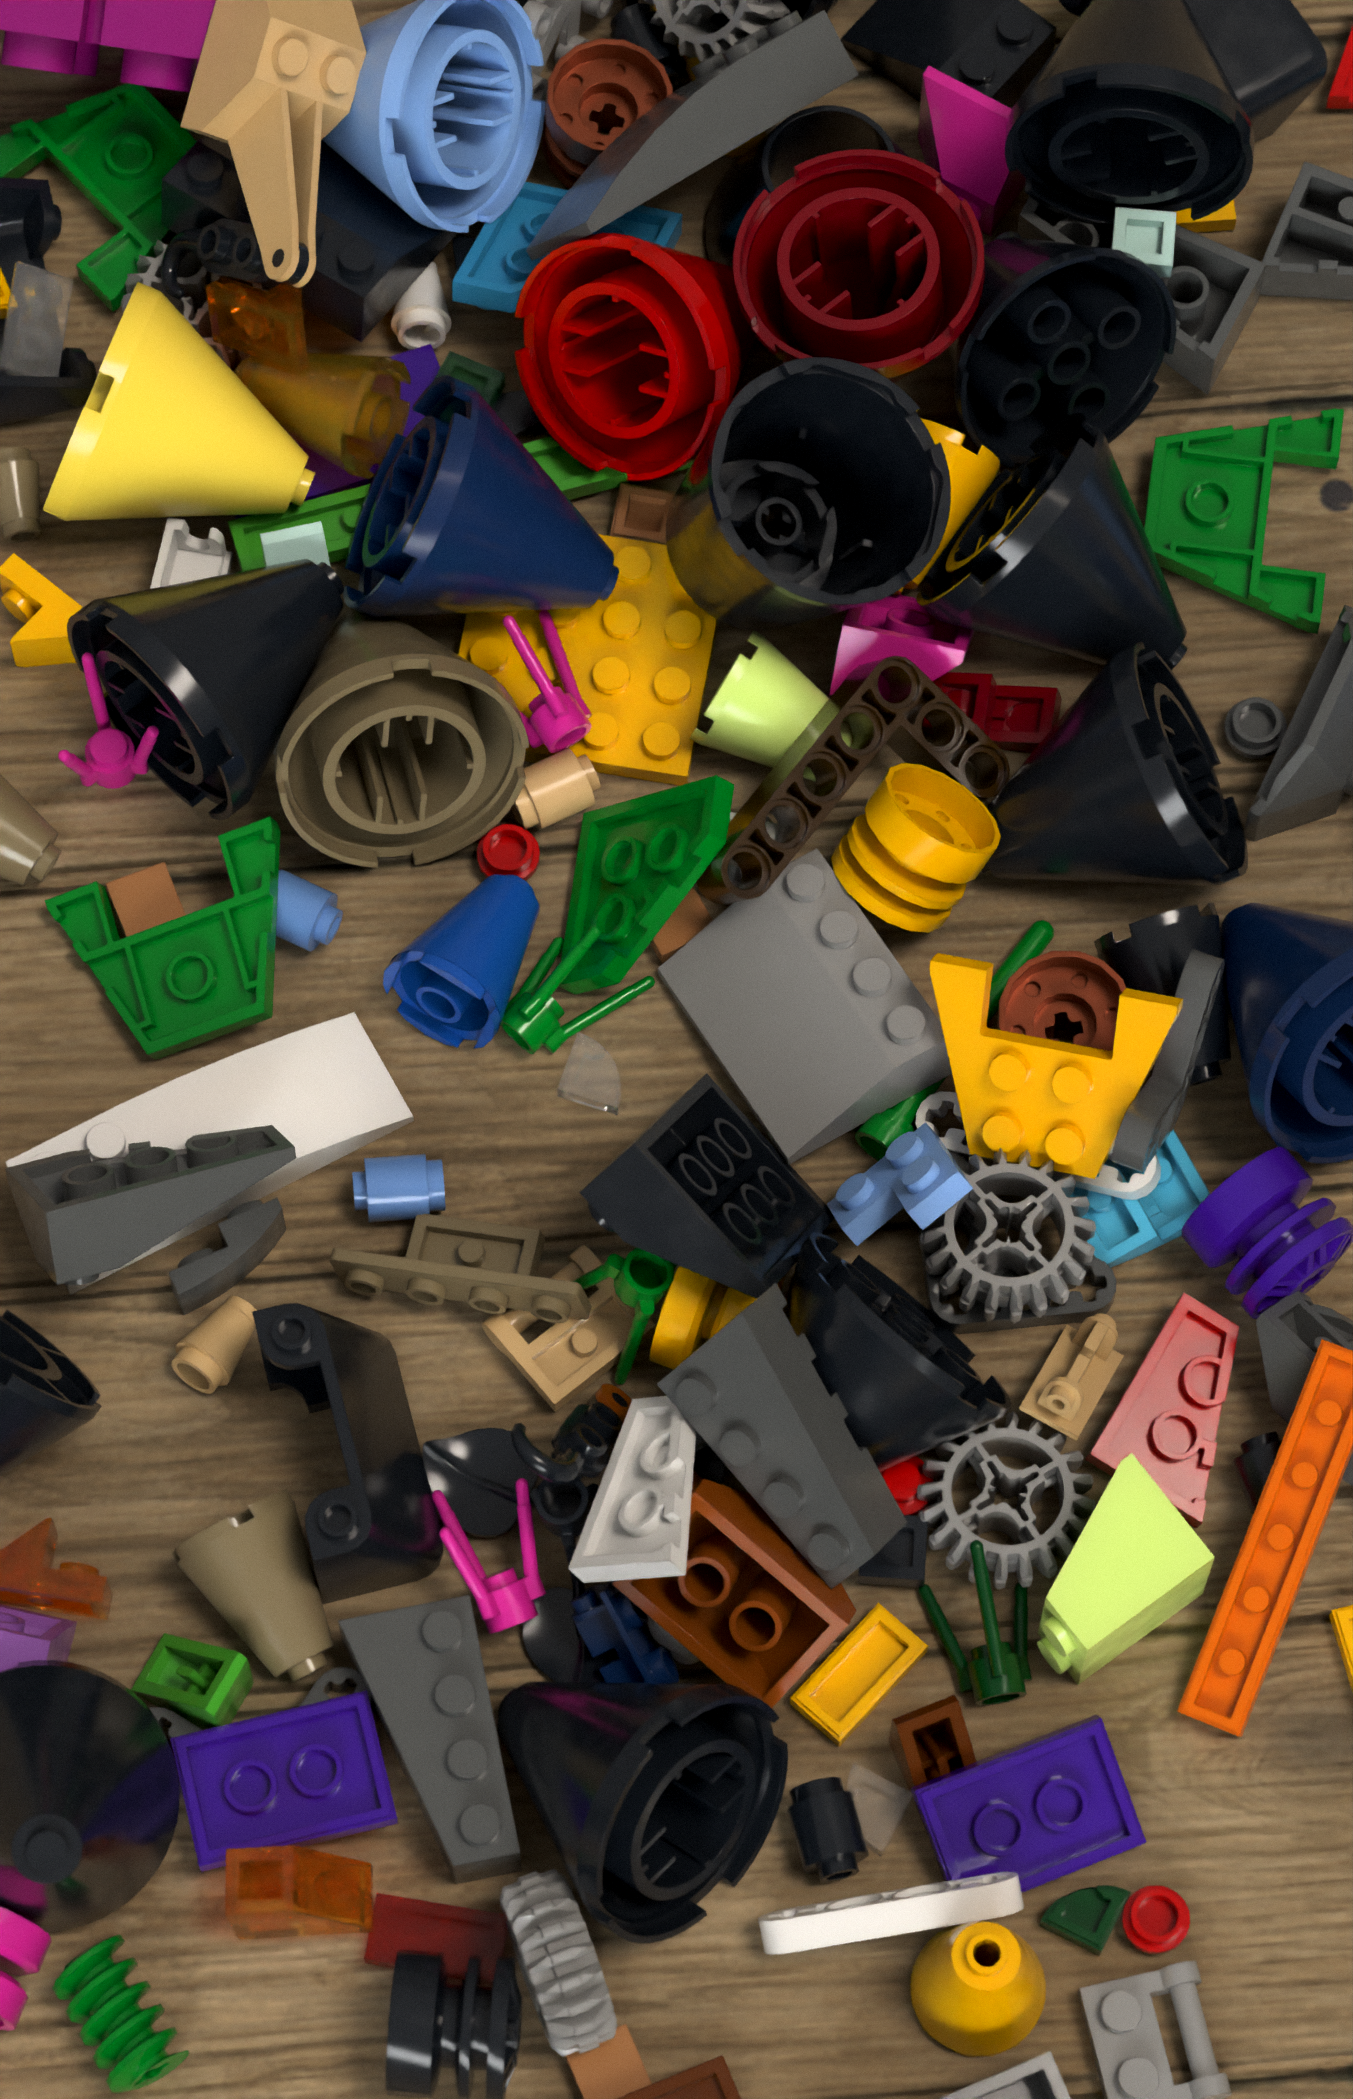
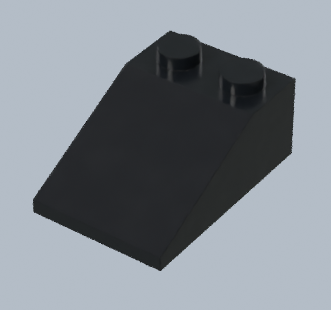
M877 0L840 40L847 51L918 102H921L923 73L928 66H931L1012 109L1053 53L1057 27L1019 0Z

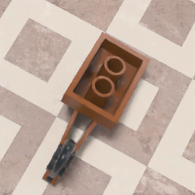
M608 1383L603 1384L586 1404L577 1405L551 1438L554 1448L551 1457L541 1452L531 1443L526 1436V1427L522 1423H517L513 1426L510 1435L512 1445L526 1466L549 1482L561 1485L574 1479H582L584 1476L595 1478L608 1465L632 1399L618 1387ZM694 1470L686 1575L618 1580L612 1583L613 1586L723 1681L742 1688L767 1703L771 1708L775 1706L849 1625L857 1611L843 1585L839 1583L831 1590L751 1494L704 1478L702 1479Z

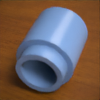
M283 869L279 870L276 936L310 952L320 942L328 945L335 937L343 917V911L336 908L337 894Z
M425 1154L364 1158L365 1171L352 1172L355 1211L368 1210V1222L415 1219L417 1215L446 1210L442 1159L426 1160Z

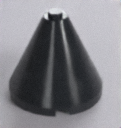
M1090 0L1014 105L1006 127V165L1009 172L1015 171L1017 168L1026 178L1025 193L1044 207L1058 214L1084 223L1113 228L1115 207L1169 212L1191 208V218L1193 221L1218 211L1238 196L1247 184L1253 167L1254 131L1251 122L1186 0Z
M1083 413L1071 414L1055 423L1029 445V448L1036 454L1025 461L1013 473H1010L1005 468L993 480L923 578L935 589L932 597L930 598L923 591H920L916 595L917 603L940 622L1100 665H1105L1115 653L1136 643L1143 642L1145 649L1138 653V657L1155 650L1172 670L1187 651V646L1182 643L1187 630L1103 431Z
M302 559L95 599L73 614L67 623L68 640L80 671L84 672L81 660L82 655L86 652L93 655L100 679L107 691L104 693L110 721L117 730L125 732L131 738L135 751L149 726L153 725L159 729L157 741L147 760L149 769L171 791L192 808L205 797L217 804L208 813L213 819L225 820L250 801L286 723L342 611L343 602L340 595L344 592V586L335 571L326 563L320 562L316 565L308 559Z
M1139 642L1115 653L987 806V809L997 822L1001 838L997 849L981 870L983 873L990 870L996 878L1007 880L1215 886L1222 885L1246 873L1248 868V851L1239 811L1233 796L1224 799L1213 768L1221 764L1189 697L1169 666L1155 650L1138 657V653L1145 649L1143 642Z
M57 1660L19 1662L17 1667L0 1671V1907L29 1920L45 1932L69 1930L87 1925L104 1918L131 1900L149 1882L165 1858L174 1836L179 1812V1781L175 1760L164 1730L155 1715L133 1691L116 1679L93 1668L72 1662Z
M528 1682L510 1691L499 1706L498 1733L586 1910L600 1925L630 1942H659L684 1932L707 1916L706 1910L697 1904L720 1880L735 1888L755 1860L771 1830L786 1783L788 1769L787 1743L774 1736L771 1722L775 1723L779 1719L778 1715L767 1703L734 1685L702 1683Z

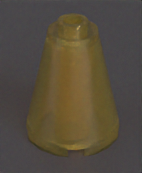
M257 350L249 359L246 358L241 361L235 372L236 376L295 441L353 476L366 479L374 477L375 475L369 469L374 464L380 465L396 433L403 436L409 416L410 402L400 399L401 382L411 385L410 374L403 362L390 357Z

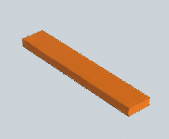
M1323 1339L1320 1342L1177 1710L1179 1713L1239 1737H1242L1353 1452L1352 1350Z

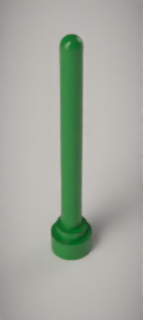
M1038 920L1034 922L992 976L987 1024L998 1011L999 1000L1008 979L1027 960L1040 956L1053 939L1054 929L1048 921ZM947 1077L898 1103L891 1109L888 1108L881 1114L876 1113L870 1117L855 1134V1139L860 1147L877 1161L883 1158L888 1147L896 1138L904 1133L914 1132L911 1124L916 1119V1112L921 1102L928 1096L935 1094Z

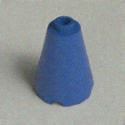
M494 874L488 876L392 958L384 970L383 986L387 994L392 987L395 989L402 1000L397 1011L406 1021L423 1034L445 1045L457 1048L463 1039L478 1040L474 1049L483 1048L493 1039L501 1025L540 911V906L532 887L525 880L515 875Z

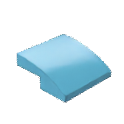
M1174 1128L1156 1153L1161 1166L1160 1180L1156 1188L1147 1196L1137 1200L1121 1199L1075 1187L1070 1196H1087L1090 1203L1089 1210L1082 1218L1093 1220L1096 1224L1095 1235L1087 1240V1242L1095 1248L1094 1256L1106 1262L1110 1268L1180 1237L1182 1227L1190 1215L1211 1194ZM1108 1159L1104 1164L1116 1168L1125 1183H1129L1134 1173L1144 1174L1145 1170L1141 1172Z

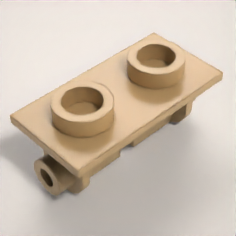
M1098 1313L1084 1319L1078 1330L1066 1325L1021 1403L1019 1410L1077 1441L1124 1355L1113 1350L1118 1340L1114 1319L1107 1314Z

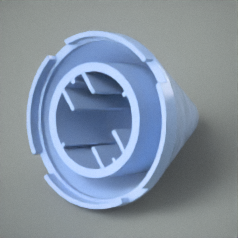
M417 0L359 27L367 53L359 73L350 112L322 140L409 216L424 226L432 229L466 233L469 232V226L477 221L492 223L507 210L522 189L534 163L544 124L546 101L533 99L531 65L543 66L544 61L538 38L536 40L532 34L531 21L526 12L516 0Z

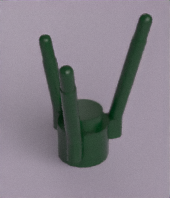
M974 1540L970 1544V1551L986 1645L971 1650L972 1662H967L931 1588L924 1584V1587H919L918 1593L956 1671L960 1693L973 1692L975 1705L990 1706L1024 1697L1027 1695L1025 1682L1032 1680L1028 1662L1027 1587H1022L1020 1583L1015 1585L1012 1653L1010 1643L1001 1642L983 1544L979 1540Z

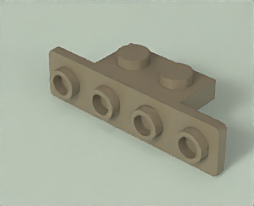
M422 1214L417 1215L415 1218L405 1258L333 1248L329 1261L346 1288L366 1296H379L385 1290L405 1293L409 1298L428 1305H440L444 1302V1299L468 1302L474 1309L485 1313L502 1314L506 1311V1308L530 1311L533 1316L552 1323L567 1322L569 1317L588 1319L591 1311V1304L581 1284L536 1277L545 1244V1238L541 1230Z

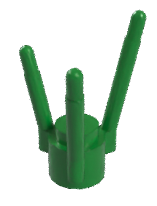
M594 925L573 946L539 987L563 949L564 939L562 937L553 939L518 993L508 1002L500 1026L516 1044L528 1053L534 1054L542 1045L551 1053H554L571 1036L652 988L655 984V979L652 976H646L560 1026L558 1020L565 1012L551 995L601 935V928Z
M639 1248L629 1252L626 1258L617 1254H611L604 1264L572 1281L581 1284L584 1290L611 1277L614 1279V1288L617 1296L627 1306L634 1308L635 1316L614 1375V1382L618 1385H623L626 1382L647 1323L655 1311V1305L659 1303L662 1297H665L673 1281L674 1270L677 1267V1264Z

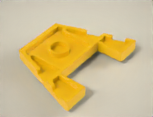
M937 953L930 960L929 971L969 1153L971 1155L976 1153L978 1156L994 1159V1152H998L1001 1147L1007 1155V1162L1018 1164L1019 1155L1028 1150L1032 1159L1029 1166L1040 1168L1043 1163L1051 1159L1054 1171L1095 1179L1102 1170L1114 1146L1126 1111L1137 1097L1172 1025L1182 1009L1183 999L1126 988L1119 996L1112 1052L988 1028L987 1018L994 963Z

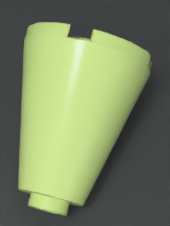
M753 630L747 642L757 647L750 659L741 653L738 654L703 713L713 723L707 733L695 728L690 739L700 745L774 768L829 698L773 644ZM843 720L840 730L841 736L846 745L851 747L853 732L849 724ZM806 766L803 778L816 782L814 773Z

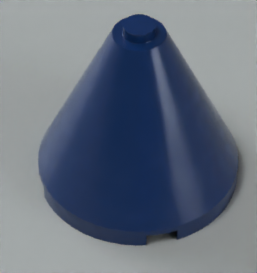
M449 375L437 378L425 389L412 407L413 411L425 417L416 424L407 437L397 433L394 435L369 487L352 535L345 564L346 569L360 574L358 590L347 585L345 586L343 597L346 605L374 618L590 608L598 599L601 601L607 600L615 587L619 575V568L613 565V551L474 386Z
M1248 903L1235 908L1224 918L1220 927L1222 957L1225 959L1224 979L1253 1115L1263 1132L1278 1147L1298 1152L1307 1162L1321 1164L1353 1159V922L1262 903Z

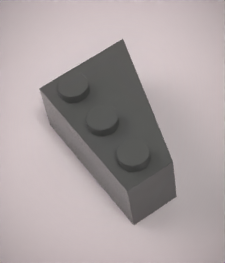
M1304 161L1262 260L1266 267L1260 295L1353 300L1352 178Z

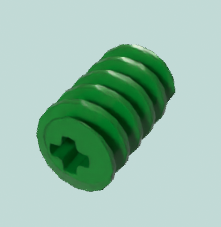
M121 1934L96 1943L71 1960L56 1979L52 1988L58 1999H72L66 2013L71 2022H86L79 2035L86 2046L100 2045L94 2053L93 2060L98 2069L107 2070L114 2068L109 2073L106 2082L110 2090L116 2093L136 2090L163 2078L177 2068L189 2055L188 2050L170 2055L166 2052L165 2049L178 2036L175 2027L154 2031L152 2025L165 2012L162 2004L141 2008L138 2004L151 1989L148 1980L127 1985L125 1979L138 1966L135 1958L117 1962L113 1961V1954L124 1944Z

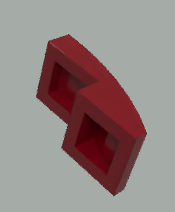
M947 672L933 681L1001 750L1032 753L1059 721L1062 698L1057 687L997 685L993 674ZM924 718L923 729L925 733L933 735L931 724Z

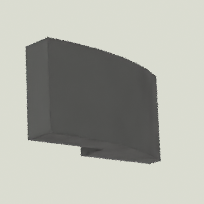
M278 1198L266 1203H262L260 1200L249 1201L233 1209L227 1215V1220L218 1223L223 1245L222 1249L215 1252L212 1249H202L191 1253L178 1263L177 1269L168 1272L173 1293L184 1315L206 1305L227 1292L254 1270L272 1251L286 1231L283 1209Z

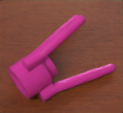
M541 610L538 614L564 692L561 687L553 686L517 622L511 615H507L503 618V625L541 692L528 706L532 712L530 719L519 710L528 736V742L533 749L544 743L551 753L565 750L589 733L592 726L588 719L592 716V713L580 695L552 617L547 610Z
M86 652L82 655L81 660L98 732L89 738L85 746L86 763L68 750L59 751L58 758L79 775L82 785L88 787L96 782L99 786L108 789H118L128 785L135 778L136 774L143 775L149 771L147 760L157 741L159 729L153 725L149 726L136 751L131 738L125 732L115 728L112 729L94 657L91 653Z
M519 1478L515 1483L524 1577L517 1578L514 1567L487 1576L444 1493L440 1490L432 1493L434 1505L445 1526L439 1532L440 1538L475 1598L489 1634L508 1629L536 1617L538 1612L533 1599L546 1594L538 1572L529 1484L524 1478Z

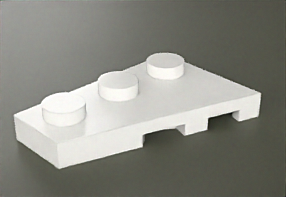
M667 1396L632 1399L568 1567L583 1583L686 1575L696 1430Z

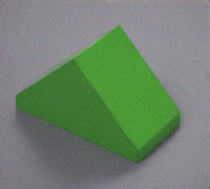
M164 1633L131 1690L154 1705L174 1711L200 1729L206 1730L231 1724L251 1690L254 1681L248 1659L240 1652Z

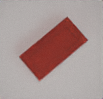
M377 1893L364 1956L365 1964L394 1968L399 1949L443 1952L447 1967V1978L462 1980L470 1954L481 1955V1983L493 1985L496 1960L498 1956L504 1957L508 1929L503 1918L504 1915Z

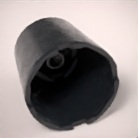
M828 357L796 359L785 362L749 382L736 394L724 410L675 492L669 507L666 521L667 551L674 573L686 593L705 612L723 623L745 630L770 631L879 601L894 594L922 572L937 551L946 530L951 504V484L945 453L940 442L935 445L928 429L916 413L920 407L899 386L885 376L860 364Z

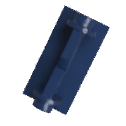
M608 1581L599 1593L600 1599L595 1590L591 1589L570 1601L575 1610L571 1618L592 1657L614 1647L619 1655V1658L600 1667L599 1670L605 1682L678 1683L679 1674L673 1658L665 1647H656L645 1626L648 1623V1615L613 1586L612 1583L614 1581Z

